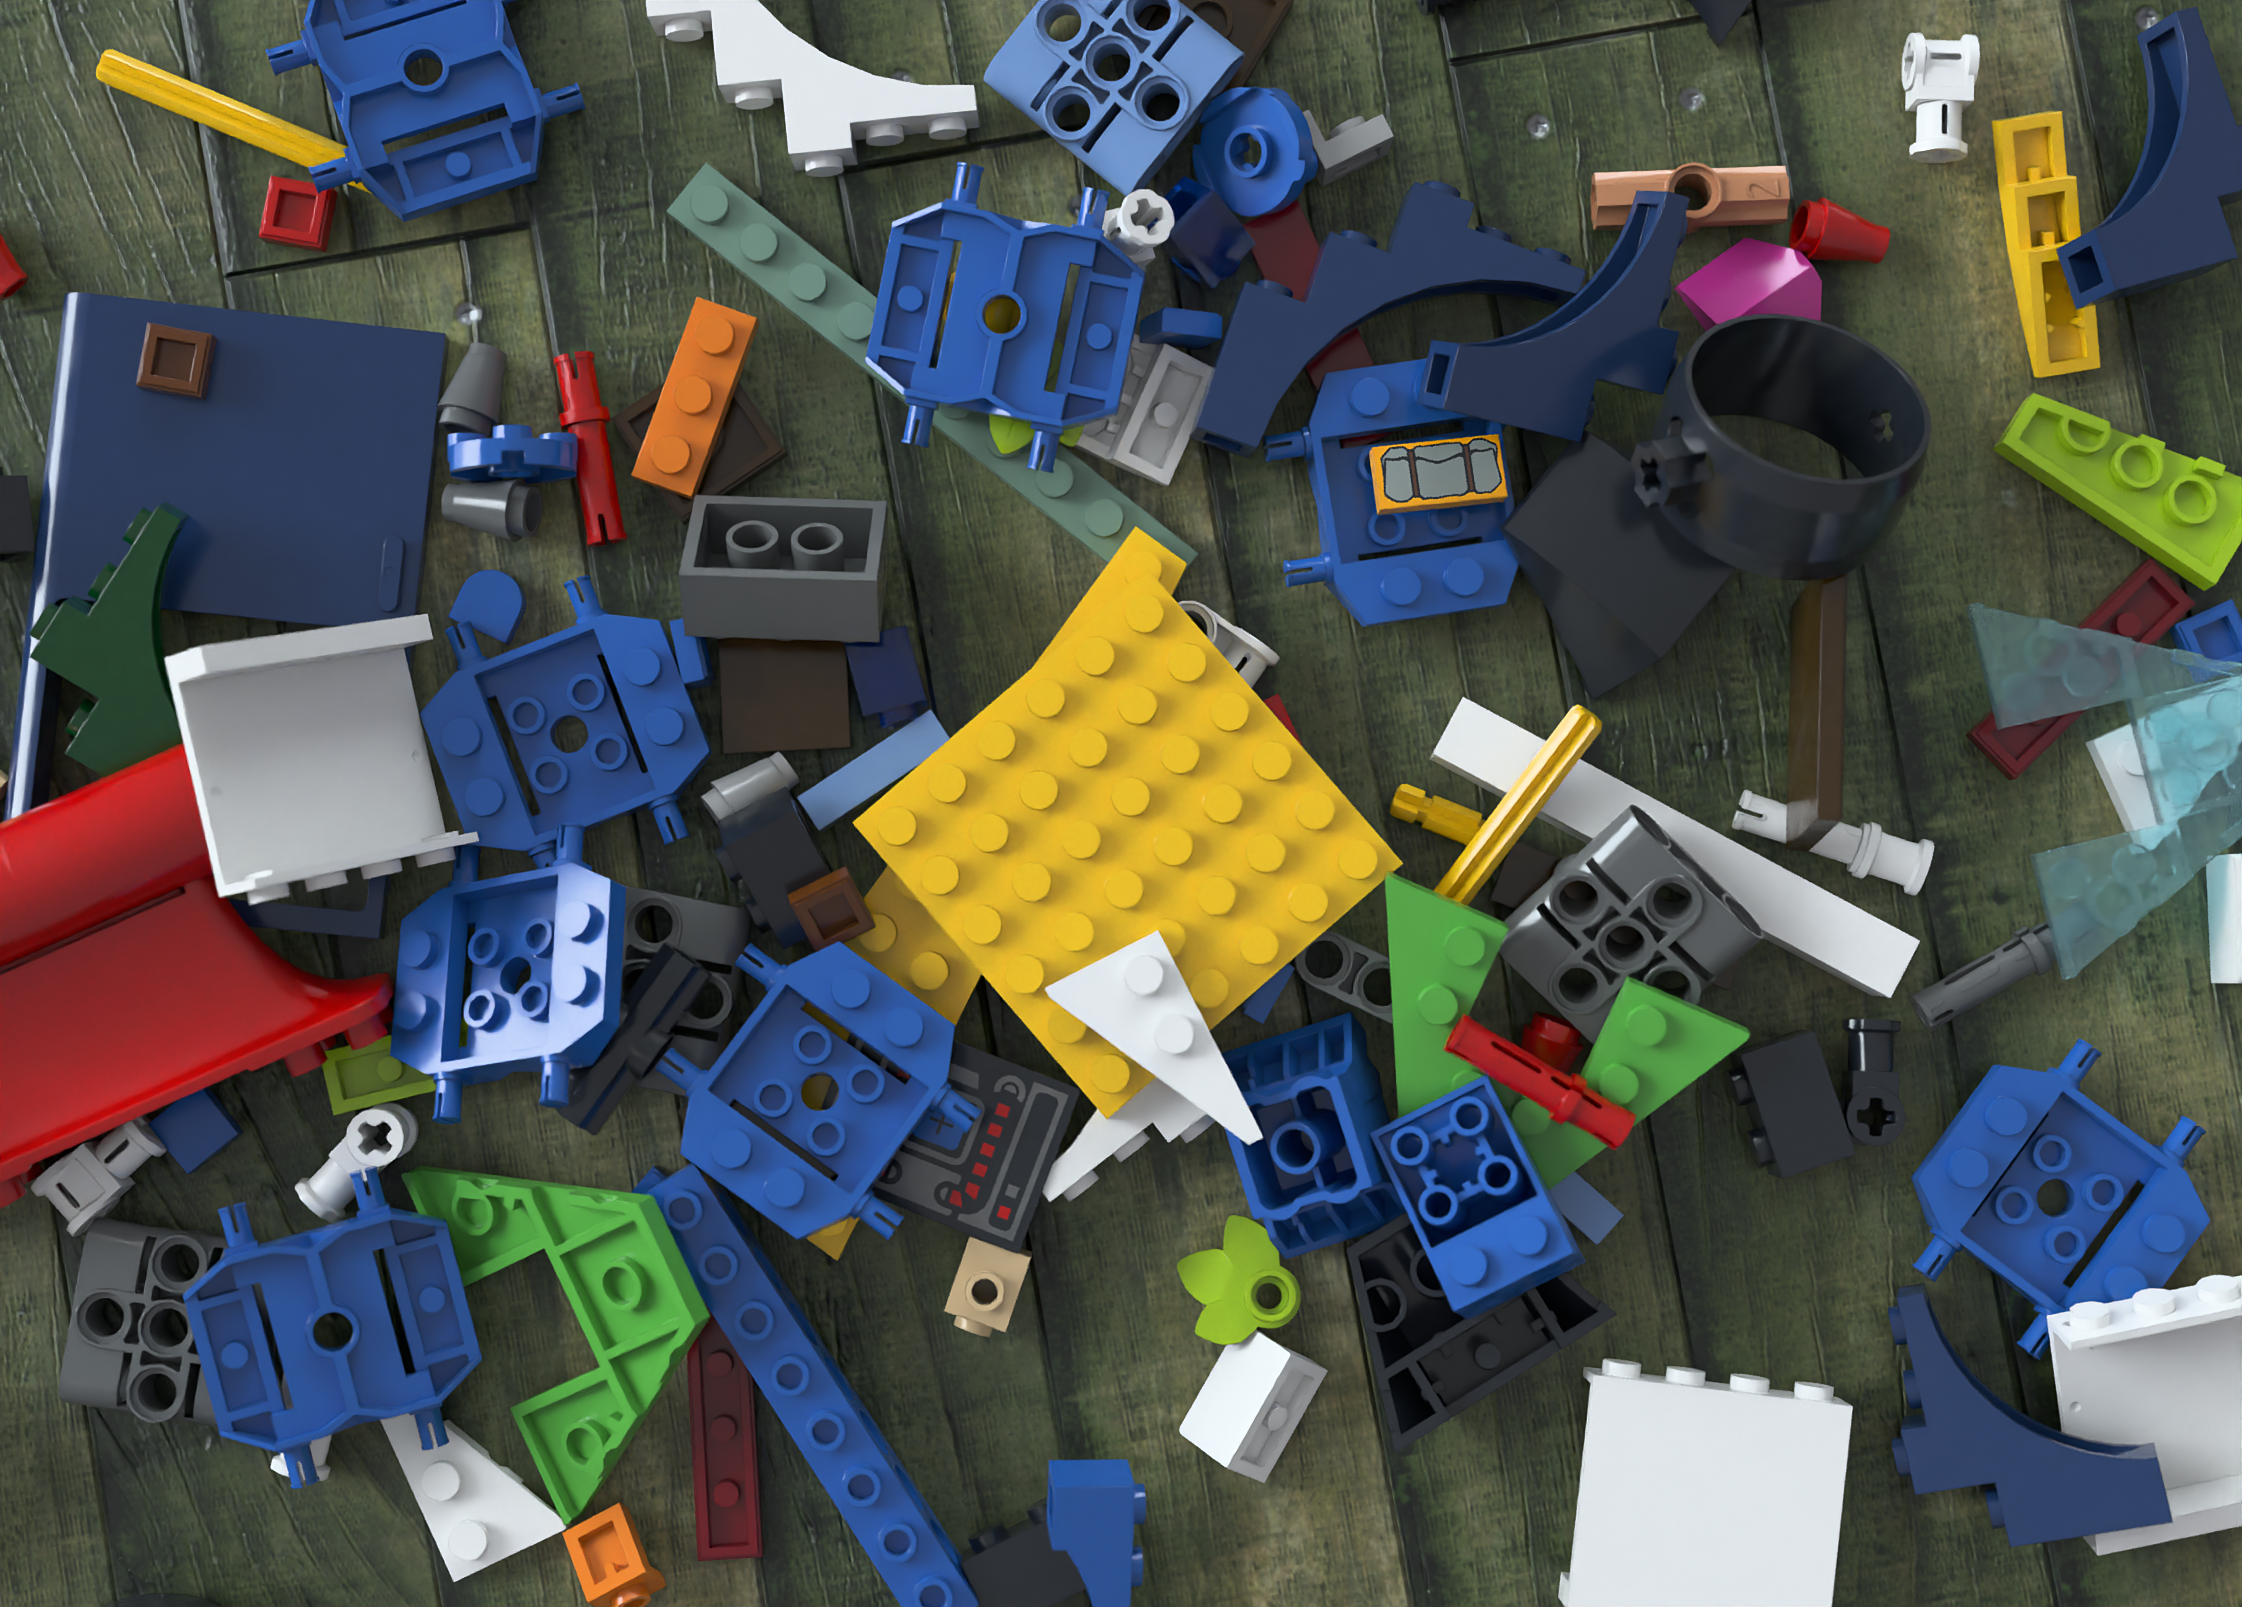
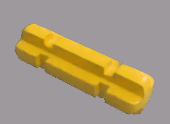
M1401 784L1397 788L1389 811L1393 817L1411 824L1417 820L1422 822L1421 828L1468 846L1486 822V820L1481 819L1482 813L1436 795L1432 799L1425 796L1426 791L1409 784Z

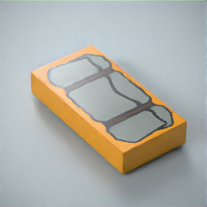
M1499 434L1372 447L1369 452L1377 515L1504 502L1507 498Z

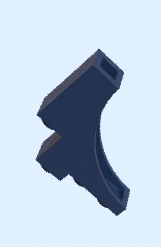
M2197 7L2175 11L2137 35L2144 61L2148 90L2147 132L2137 171L2121 201L2098 227L2056 249L2076 310L2196 278L2238 258L2230 228L2225 220L2221 206L2242 200V125L2237 126L2229 98L2221 81Z
M1636 191L1627 221L1605 262L1592 279L1570 301L1538 323L1511 335L1488 341L1451 343L1432 340L1416 403L1548 436L1580 442L1583 429L1590 422L1594 412L1595 399L1593 390L1596 381L1634 391L1663 395L1666 382L1671 378L1676 367L1677 351L1675 347L1679 332L1657 325L1660 313L1666 308L1670 299L1671 281L1669 278L1676 251L1683 243L1687 233L1688 221L1686 211L1690 198L1668 191Z
M1925 1283L1899 1287L1897 1295L1898 1306L1888 1307L1889 1320L1896 1346L1908 1344L1913 1369L1903 1370V1379L1910 1408H1923L1924 1414L1902 1418V1437L1892 1438V1448L1898 1474L1900 1477L1911 1476L1915 1495L1995 1483L1996 1488L1985 1489L1993 1529L2006 1527L2010 1547L2173 1523L2154 1443L2113 1444L2088 1440L2060 1432L2014 1409L1984 1385L1956 1353L1943 1332L1932 1308Z

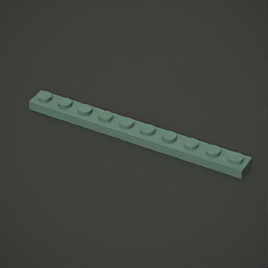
M705 163L668 208L667 213L669 216L904 403L906 396L865 363L877 298L708 163ZM938 346L936 348L933 363V368L935 369L937 368L940 353V348ZM939 405L938 411H934L932 426L1107 565L1135 526L1186 562L1187 568L1185 572L1198 557V553L1060 443H1058L1054 462V473L1041 471L1045 446L1039 471L1028 469L1026 466L1029 462L1033 440L1021 449L1003 455L999 452L990 431L989 415Z

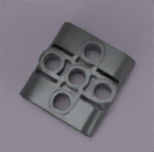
M1631 804L1579 853L1570 854L1562 859L1555 867L1553 876L1503 921L1508 924L1509 929L1498 952L1595 1045L1627 976L1693 1005H1697L1701 992L1761 941L1764 935L1751 914L1646 812ZM1573 881H1584L1592 885L1597 893L1590 899L1576 900L1568 896L1563 887ZM1677 883L1686 887L1690 895L1680 902L1673 903L1660 898L1656 891L1664 884ZM1626 925L1640 931L1643 937L1635 943L1622 944L1615 941L1609 933L1618 926ZM1579 967L1590 971L1596 979L1587 985L1580 986L1566 980L1563 974L1569 969ZM1674 970L1684 974L1688 981L1680 987L1669 988L1658 983L1655 978L1664 971Z
M625 886L626 903L620 996L625 997L630 991V983L633 976L648 966L664 942H668L693 959L733 966L731 974L706 969L713 974L708 981L716 984L723 995V1005L720 1012L712 1018H706L701 1016L695 1010L693 1004H691L690 1009L685 1012L677 1023L680 1026L719 1032L718 1040L672 1031L675 1033L674 1039L665 1051L666 1053L670 1048H674L677 1053L699 1069L709 1071L728 1046L733 1017L740 1006L739 987L743 970L736 967L735 963L740 954L746 957L744 949L749 943L753 918L748 909ZM657 906L665 908L673 920V928L670 935L659 943L650 941L643 931L645 915ZM664 1053L661 1059L668 1065L673 1067L675 1070H677L679 1073L683 1074L684 1071H682L676 1065L667 1060L664 1056ZM657 1064L642 1081L637 1080L633 1085L683 1096L686 1094V1091L660 1072L655 1071Z
M104 1217L94 1219L86 1235L59 1382L61 1402L133 1413L139 1419L149 1423H160L170 1419L218 1427L183 1294L225 1256L224 1249L228 1247L226 1237L216 1236L214 1233L204 1229L184 1231ZM183 1244L192 1247L199 1257V1269L194 1277L185 1275L177 1263V1254ZM256 1283L254 1286L276 1363L278 1347L261 1283ZM108 1298L116 1301L124 1312V1322L119 1331L111 1328L103 1317V1307ZM171 1309L180 1311L188 1323V1332L183 1341L175 1339L167 1330L166 1317ZM159 1373L167 1375L176 1386V1398L171 1405L163 1402L155 1392V1380Z

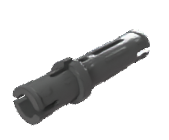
M2074 902L2056 913L2053 917L2030 929L2026 926L2020 927L2012 932V939L2000 947L1949 974L1946 978L1932 986H1928L1918 993L1909 996V1000L1913 1004L1912 1008L1925 1028L1933 1032L1938 1027L1951 1021L1952 1018L1966 1010L1972 1009L2015 982L2033 973L2041 976L2050 971L2052 962L2073 949L2098 938L2099 932L2095 929L2097 926L2086 908L2079 902Z

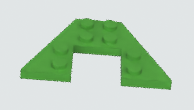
M1387 871L1385 888L1399 1119L1486 1075L1464 1060L1445 1052L1443 1048L1460 1017L1462 1018L1463 1014L1469 1015L1509 928L1506 922ZM1627 976L1580 1076L1587 1080L1586 1086L1614 1104L1635 1113L1636 1119L1633 1124L1635 1126L1746 1042L1750 1032L1744 1026ZM1488 1076L1549 1190L1608 1146L1567 1121L1560 1125L1548 1117L1550 1111Z
M419 1166L401 1174V1177L418 1213L446 1219L464 1287L545 1248L600 1365L599 1367L527 1398L510 1408L564 1525H567L587 1511L710 1318L707 1308L654 1196L428 1166Z

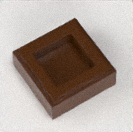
M147 323L136 386L141 390L205 401L217 338L209 333Z
M846 866L787 894L790 905L816 952L839 941L843 944L876 928L874 919Z

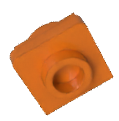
M621 1503L562 1533L587 1603L595 1607H644L650 1602L651 1594L666 1586L662 1572L651 1567L629 1508Z

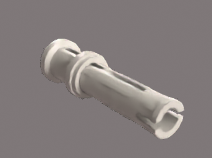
M1744 790L1738 804L1741 805V808L1763 814V817L1759 818L1736 810L1732 829L1744 830L1786 844L1787 805L1753 794L1752 791ZM1839 822L1809 852L1846 863L1847 871L1852 872L1854 877L1863 879L1867 874L1898 883L1904 887L1906 894L1915 896L1920 891L1927 876L1933 856L1934 843L1926 839H1922L1919 843H1914L1882 832L1881 825L1874 822L1869 824L1862 823L1860 828Z

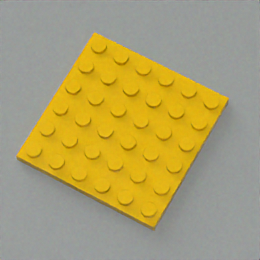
M1148 569L852 822L1106 1119L1111 1117L1156 1076L1051 999L1045 990L1046 987L1159 931L1210 1031L1385 880L1387 871L1393 873L1403 864Z

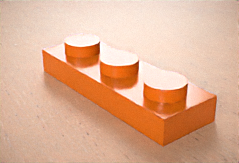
M696 297L631 476L634 479L694 500L757 332L759 321L756 317Z

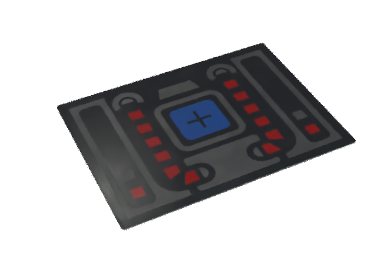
M849 1034L848 1044L903 1084H907L911 1078L908 1074L853 1034ZM954 1040L948 1083L952 1085L953 1091L978 1109L983 1110L977 1121H974L961 1110L954 1107L955 1110L973 1122L971 1129L965 1133L964 1130L938 1111H935L934 1114L929 1111L898 1150L871 1190L875 1193L873 1196L1013 1253H1019L1079 1097L1080 1089ZM833 1079L821 1107L823 1110L831 1108L839 1097V1088ZM838 1175L832 1177L831 1180L835 1181Z

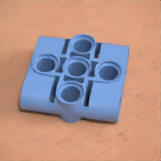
M1039 0L993 58L983 79L986 84L1052 136L1059 146L1069 150L1124 196H1127L1138 189H1144L1199 121L1206 107L1219 96L1234 77L1245 59V53L1179 0ZM1154 4L1163 5L1171 11L1167 24L1161 29L1147 31L1138 25V17L1141 11L1148 6ZM1072 15L1081 20V28L1073 39L1060 42L1050 38V28L1059 17ZM1119 54L1129 58L1130 68L1123 78L1114 82L1099 78L1098 68L1107 56ZM1165 93L1177 97L1180 101L1179 109L1169 120L1155 121L1146 115L1147 106L1156 95ZM1083 104L1090 109V118L1081 130L1067 132L1059 128V116L1067 106Z

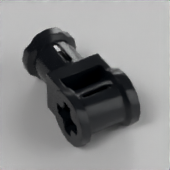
M1842 1019V1029L1849 1033L1848 1071H1842V1098L1839 1101V1105L1852 1143L1862 1146L1887 1145L1900 1135L1906 1119L1904 1107L1899 1100V1072H1893L1894 1034L1900 1032L1901 1021ZM1869 1105L1872 1110L1882 1112L1881 1124L1871 1125L1870 1130L1867 1124L1858 1123L1857 1121L1858 1110L1868 1109Z

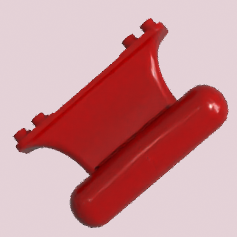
M184 743L0 823V1208L15 1202L27 1193L24 1184L32 1181L43 1172L38 1161L246 1069L252 1072L282 1058L291 1077L305 1074L328 1060L324 1051L337 1043V1039L334 1036L337 1033L343 1032L351 1050L366 1047L383 1038L388 1033L384 1024L393 1019L394 1010L389 1002L396 989L389 973L380 972L359 978L337 979L322 977L302 970L282 958L266 945L243 921L226 896L219 897Z

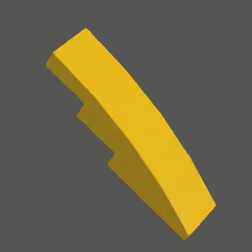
M2048 111L1991 121L2008 255L2034 377L2044 378L2101 368L2096 305L2076 310L2056 249L2081 236L2076 176L2067 175L2062 111Z

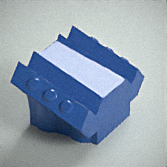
M1352 1012L1221 1053L1263 1135V1138L1248 1145L1225 1128L1253 1219L1263 1217L1270 1241L1285 1260L1374 1232L1407 1212L1370 1135L1371 1132L1391 1122L1381 1094L1383 1091L1380 1085V1073L1367 1057L1366 1032Z

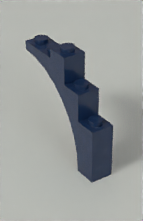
M1426 181L1423 185L1414 182L1402 199L1385 251L1376 248L1377 241L1366 234L1352 230H1343L1341 234L1330 231L1320 246L1302 301L1292 298L1294 293L1291 289L1273 281L1258 280L1256 285L1249 282L1244 283L1236 297L1189 438L1249 459L1257 449L1278 401L1299 372L1333 341L1371 318L1420 300L1461 294L1518 296L1562 307L1580 291L1586 270L1570 265L1571 258L1562 252L1542 247L1531 251L1512 244V237L1499 229L1488 226H1478L1475 230L1468 228L1467 226L1475 203L1460 198V191L1448 184L1438 181Z

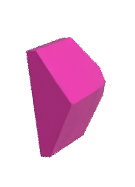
M1747 237L1675 288L1705 331L1724 321L1755 314H1784L1821 321L1822 280L1809 260L1798 250Z

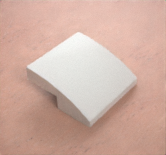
M1134 334L1118 415L1086 424L1080 439L1074 447L1163 486H1168L1190 439L1189 435L1212 367L1166 343L1160 345L1139 343L1140 336Z

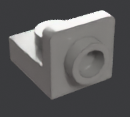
M1309 110L1302 112L1309 125L1313 150L1318 158V170L1315 175L1321 187L1389 155L1394 135L1383 114L1365 122L1363 116L1351 118L1334 128L1329 134L1331 139L1325 142Z

